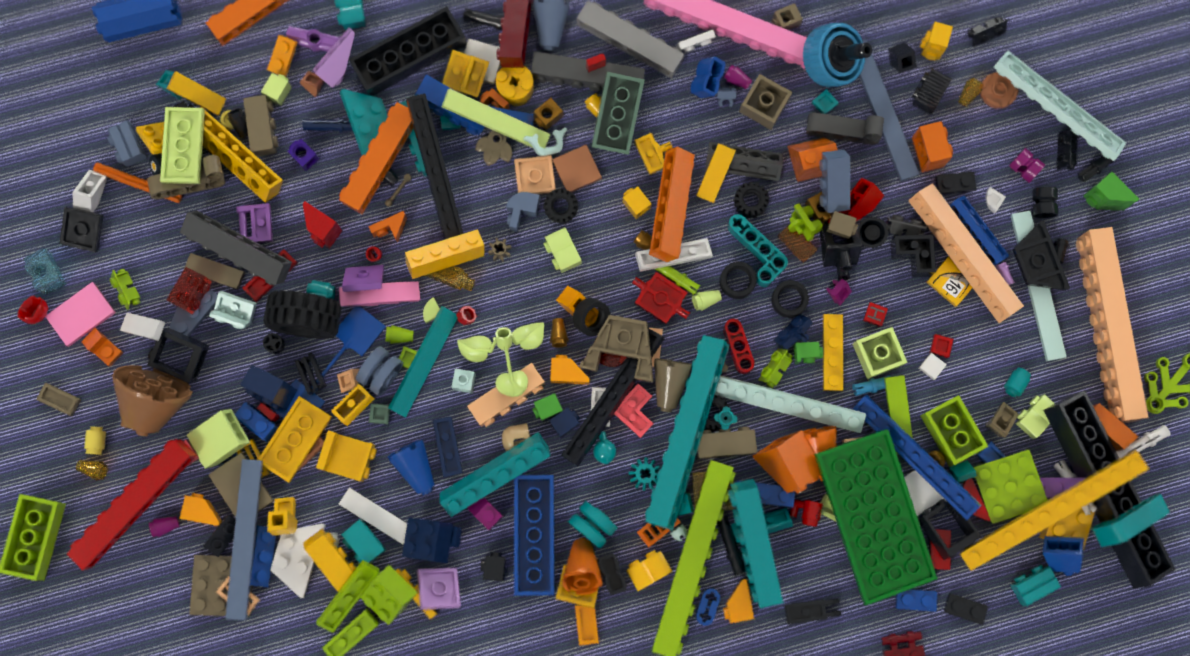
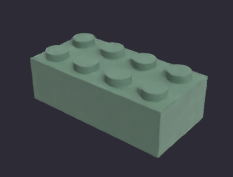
M606 72L591 147L629 155L645 79Z

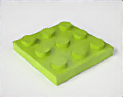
M1029 449L973 467L976 471L977 476L975 478L992 524L1025 514L1048 500Z

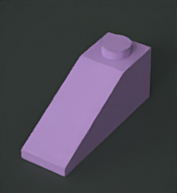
M350 27L313 68L315 74L332 88L335 85H339L344 78L343 75L346 71L355 32Z

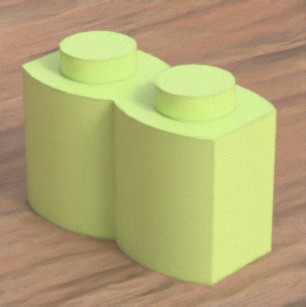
M566 227L545 237L546 242L543 244L547 253H552L554 259L551 261L556 270L560 269L561 273L582 264V260Z
M1045 394L1040 397L1036 395L1029 402L1030 408L1022 410L1017 417L1019 420L1015 423L1032 439L1038 438L1050 424L1043 410L1055 403Z

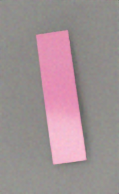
M419 281L382 283V289L343 292L342 287H339L341 307L398 304L399 302L420 301Z

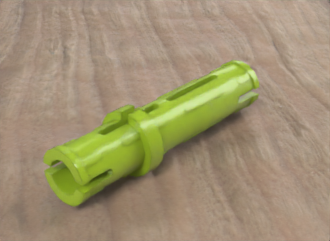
M671 266L655 269L692 295H695L697 289L701 286L689 279L685 273L681 274Z

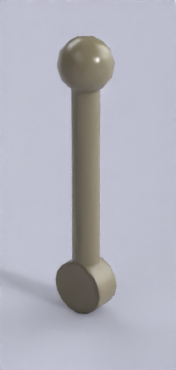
M410 174L404 175L403 182L391 198L385 201L386 206H392V201L404 185L411 181Z

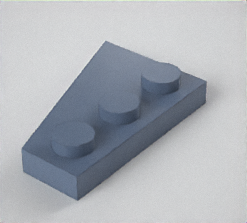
M190 274L169 328L190 337L214 308L218 294Z

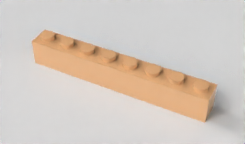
M933 183L917 192L908 200L998 323L1024 307Z

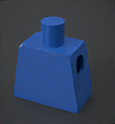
M1044 536L1043 555L1053 572H1062L1066 576L1081 572L1084 538Z

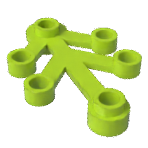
M1190 353L1183 356V364L1171 379L1168 369L1169 360L1166 357L1156 360V367L1160 369L1162 390L1159 393L1156 385L1158 375L1153 371L1144 375V380L1149 386L1150 396L1145 402L1150 413H1161L1166 407L1182 409L1188 406L1189 402L1186 397H1178L1174 400H1165V398L1172 393L1188 392L1190 394V383L1188 385H1177L1190 369V364L1187 362V359H1190ZM1161 360L1165 362L1164 367L1160 364ZM1149 374L1153 376V381L1149 380ZM1180 399L1184 401L1183 406L1179 404ZM1153 401L1157 403L1156 408L1152 406Z

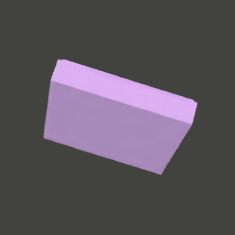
M457 568L417 570L420 610L460 608Z

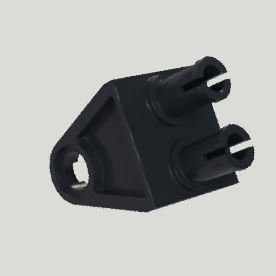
M822 224L820 242L823 267L836 266L838 280L843 279L846 281L850 279L849 271L852 270V265H857L862 249L858 229L855 235H851L847 239V244L838 245V243L834 244L832 233L826 232L829 224Z

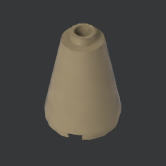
M655 359L657 406L661 407L660 411L672 412V409L677 408L687 378L691 373L692 364L668 359Z

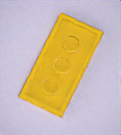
M299 396L258 460L263 461V467L290 483L332 419V416Z

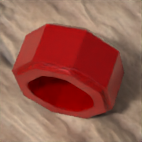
M470 306L461 307L456 314L458 322L463 325L472 324L477 317L475 309Z

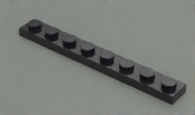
M426 94L405 98L444 240L464 234Z
M648 328L652 359L665 338ZM627 357L561 454L562 457L579 467L637 381L634 377L639 359Z

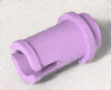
M1004 262L995 266L1008 285L1015 283L1008 268L1010 265Z

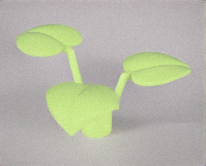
M544 323L528 324L515 329L512 333L509 328L501 327L497 329L496 337H493V343L485 336H473L457 340L461 354L471 362L486 360L488 353L493 352L496 343L501 350H505L508 373H503L497 377L495 382L496 388L501 394L517 397L526 391L528 378L523 371L512 372L508 349L512 346V342L515 345L520 344L521 348L526 350L539 347L544 339Z

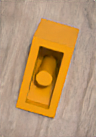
M567 286L556 301L573 316L577 305L586 298L579 291ZM595 307L588 312L585 318L586 327L591 326L598 317V310Z
M556 355V358H551V383L589 385V377L571 358H567V355Z
M192 493L191 496L185 495L180 519L216 526L221 524L222 519L210 500L203 499L204 495Z
M747 579L739 581L725 603L726 607L723 608L725 620L729 619V623L754 619Z

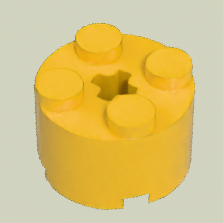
M525 66L524 68H501L496 74L497 93L512 106L526 104L531 99L534 91L533 76L530 70Z

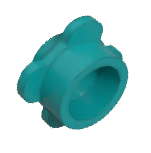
M724 407L719 414L714 416V420L721 424L723 430L729 429V426L738 420L729 407Z

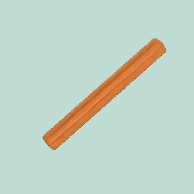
M95 163L93 171L103 174L108 178L149 192L147 180L101 163ZM178 194V196L165 199L180 203L182 195Z

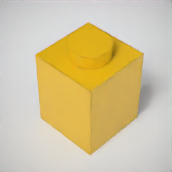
M639 187L635 189L630 188L623 194L622 202L635 219H638L651 209V202Z

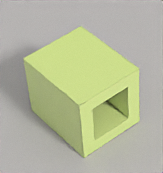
M272 73L261 93L266 95L272 102L281 106L292 87L287 77L282 74L277 76Z

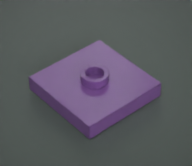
M384 265L345 268L342 283L343 292L382 289Z

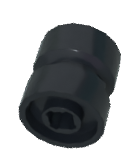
M1038 187L1032 190V200L1036 203L1033 205V217H1057L1059 215L1058 204L1055 201L1058 200V189L1056 187Z

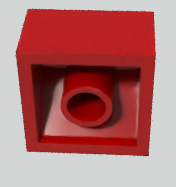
M304 201L303 210L307 231L311 234L310 238L319 247L323 248L326 246L330 249L343 230L336 221Z

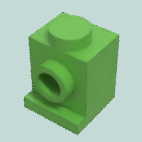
M819 342L795 343L793 346L795 365L799 364L802 360L808 364L815 363V360L823 358V348L819 347Z

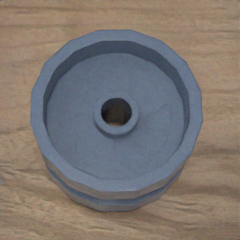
M379 346L361 366L356 376V381L363 386L370 384V391L377 396H381L396 379L404 362L396 356L389 358V352Z

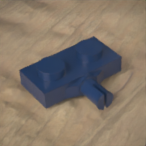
M799 314L792 319L791 323L784 330L779 332L773 341L777 346L788 350L798 340L807 342L809 335L805 333L814 323L810 318Z

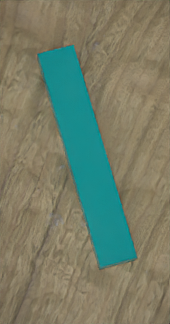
M441 306L388 409L406 418L457 320L456 313Z

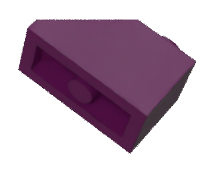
M485 497L467 507L489 531L504 517Z

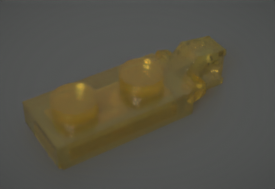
M456 266L424 275L455 289L461 290L464 288L472 291L475 286V280L469 278L463 269Z

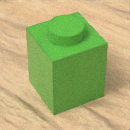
M555 393L534 402L535 407L532 408L536 419L541 418L542 422L557 416L563 411Z

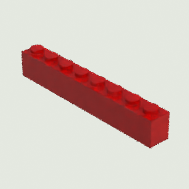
M182 439L169 440L163 446L164 450L150 460L151 464L137 474L138 478L123 489L124 493L110 503L111 507L99 514L97 517L98 521L85 529L83 532L85 535L71 544L70 547L72 549L67 555L82 571L91 569L197 456Z

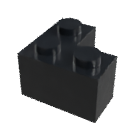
M933 235L893 237L890 241L892 260L911 259L912 277H931L936 273Z

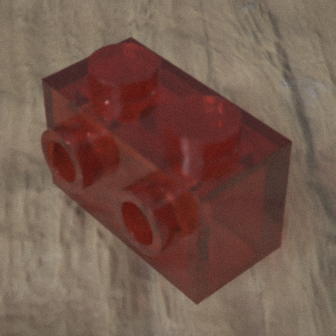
M185 267L166 300L193 315L199 308L203 296L209 291L212 281L204 275Z

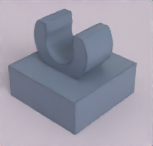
M719 87L716 96L719 99L720 107H722V102L725 99L729 100V107L733 106L732 99H736L735 87Z

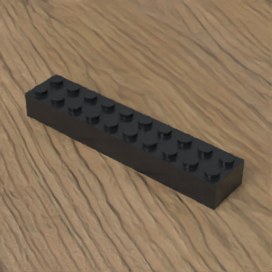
M1085 390L1070 395L1043 410L1077 478H1087L1120 459ZM1131 480L1094 500L1093 504L1097 507L1095 514L1099 522L1102 523L1114 520L1139 504L1141 500ZM1153 524L1129 540L1111 545L1133 589L1150 587L1176 570Z

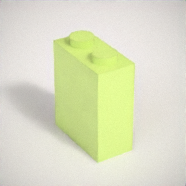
M232 409L219 411L187 434L190 445L196 451L199 461L204 468L217 466L250 443Z

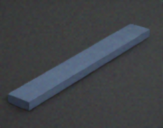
M871 54L870 57L865 58L864 67L859 77L874 115L884 118L882 136L900 182L918 176L919 172L874 57Z
M242 459L225 619L247 620L263 468L262 460Z

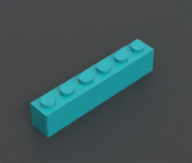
M539 432L535 433L440 492V504L450 517L456 515L550 457L549 446Z

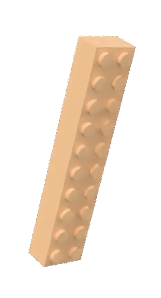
M1113 228L1091 229L1077 238L1076 249L1080 252L1081 259L1079 265L1080 269L1083 270V286L1087 290L1088 295L1086 303L1090 307V323L1094 328L1093 341L1097 344L1098 349L1097 361L1101 365L1100 378L1104 382L1105 387L1104 399L1108 403V411L1122 423L1135 422L1149 417Z

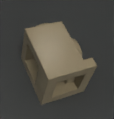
M794 3L775 11L772 24L789 30L799 27L803 19Z

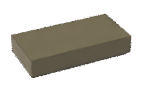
M46 382L36 400L69 416H73L81 401L80 398Z

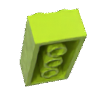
M19 494L0 562V573L34 581H45L66 503Z

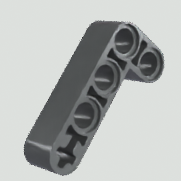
M809 113L806 133L811 136L875 145L882 138L884 118L872 115L868 116L866 120L822 113Z

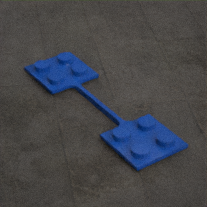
M355 306L339 325L336 337L343 341L344 346L322 372L323 377L346 349H353L363 356L386 326L362 307ZM295 379L291 386L297 389V392L287 410L279 408V410L272 408V410L284 419L299 396L319 409L325 404V401L315 393L309 395L305 386Z

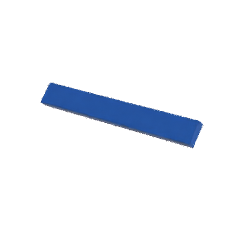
M865 395L855 405L853 410L866 413L865 422L875 432L889 429L895 451L966 520L982 506L868 395Z

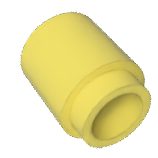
M90 427V430H86L84 444L86 454L102 455L106 440V431H102L103 427Z

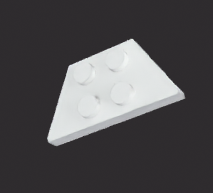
M326 524L298 528L293 534L280 536L270 570L300 598L305 597L315 564L304 550L303 542L322 528L325 530Z

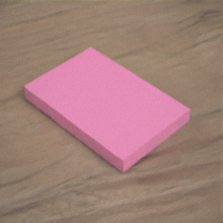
M91 282L47 314L46 318L65 345L70 347L116 312L96 284Z

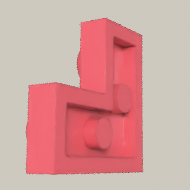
M637 384L624 398L614 415L641 438L654 424L640 411L652 398V395L640 384Z

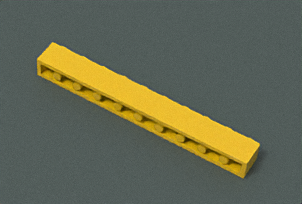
M1134 450L960 551V555L970 571L1147 471L1149 468L1138 451Z

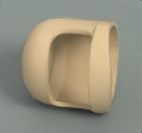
M528 424L514 425L504 429L502 443L506 451L530 437Z

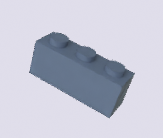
M844 149L822 152V160L819 161V167L822 171V178L819 179L820 188L822 189L820 205L828 213L850 210V155Z

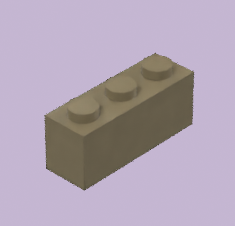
M266 95L243 98L250 151L257 157L277 154L276 147H279L277 136H274L276 122L271 115V112L274 111L272 100L269 101Z
M739 427L738 431H730V428L727 430L719 429V433H711V430H704L697 450V459L756 454L755 429L750 430V427Z

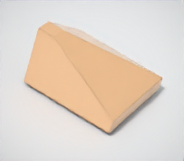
M350 369L337 374L341 393L357 387L358 381H356V376L359 369Z

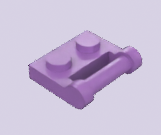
M269 203L236 207L237 214H239L240 234L256 243L273 242L271 205ZM247 213H251L252 236L250 237L247 236Z

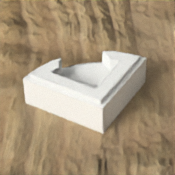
M989 187L986 192V203L988 208L995 214L1006 197Z

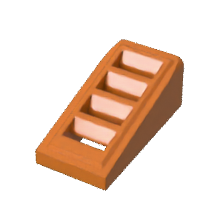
M678 518L676 519L674 527L681 523V521ZM647 523L637 533L645 544L650 547L671 530H664L661 527L655 526L660 532L657 535L651 524ZM646 529H647V530L651 533V535L654 537L653 540H651V539L649 538V536L646 534V532H645Z

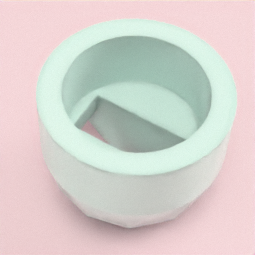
M681 524L670 534L675 540L683 541L680 536L683 535L686 538L687 530Z

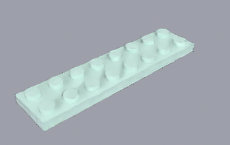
M1007 51L996 63L994 68L999 75L1007 77L1013 86L1021 88L1030 99L1039 102L1044 110L1053 113L1059 122L1071 127V130L1085 138L1090 146L1099 149L1104 157L1114 161L1120 155L1126 144L1125 141L1011 52Z

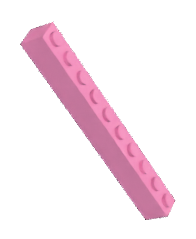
M644 0V4L650 9L661 10L668 16L674 15L685 23L691 22L696 24L703 30H714L715 34L719 36L730 37L736 43H745L754 50H763L772 57L778 56L787 63H796L805 69L803 48L807 37L712 0Z

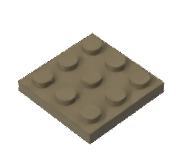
M194 555L189 615L226 616L227 601L217 594L216 591L226 578L230 576L232 556ZM250 585V592L252 593L253 586ZM224 588L223 592L228 595V590Z

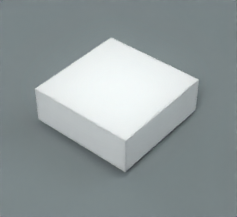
M930 353L919 369L935 380L947 364L933 353Z

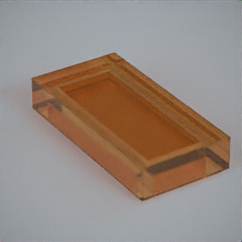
M788 226L778 234L780 240L802 263L817 252V248L810 241L808 242L803 234L799 235L797 231L790 232Z

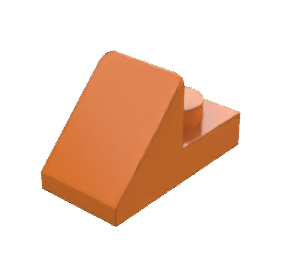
M404 211L368 227L374 237H383L391 230L398 243L407 217Z
M96 328L82 340L88 351L94 353L110 367L124 353Z

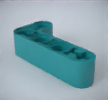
M740 214L733 215L728 222V231L764 264L756 275V283L761 287H768L786 268L788 264L787 257L744 216ZM738 222L740 223V226H736V227L733 226L734 223H735V224L738 223ZM746 235H754L755 240L752 242L748 241ZM766 247L769 253L766 255L762 254L760 248ZM780 260L783 267H776L773 261ZM760 274H768L770 280H762Z
M1156 494L1143 500L1114 520L1092 527V531L1101 547L1119 544L1129 540L1169 514L1170 510L1162 495Z

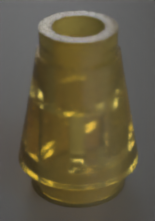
M970 78L969 81H966L958 102L968 107L983 91L982 87L984 85L977 79Z
M79 460L76 470L97 481L105 478L108 467L100 461Z

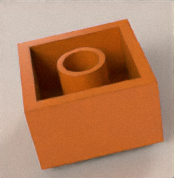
M942 121L920 126L912 136L922 173L943 168L952 158L953 148L951 144H948V132L946 127H943Z

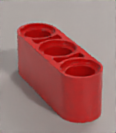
M729 319L724 325L723 332L727 343L730 345L729 350L735 368L740 374H748L754 368L755 363L746 335L738 319ZM728 325H735L737 332L731 333L728 330ZM740 342L743 344L744 349L737 351L734 348V343ZM740 361H748L750 368L743 369L740 366Z

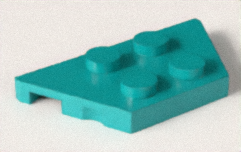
M342 89L340 96L361 155H366L369 150L370 141L376 138L379 133V126L382 122L385 123L388 118L382 98Z

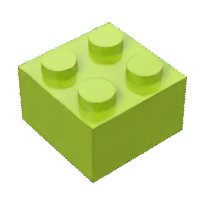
M388 565L373 579L360 598L381 620L390 625L406 609L418 592Z

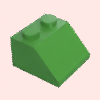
M1110 172L1084 195L1086 202L1097 210L1124 211L1139 200L1113 172Z

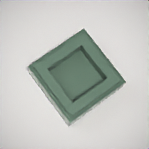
M371 403L369 423L389 425V405Z

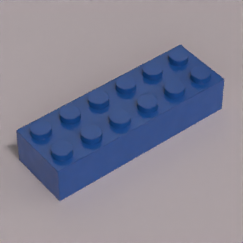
M519 475L514 478V596L555 595L554 475Z

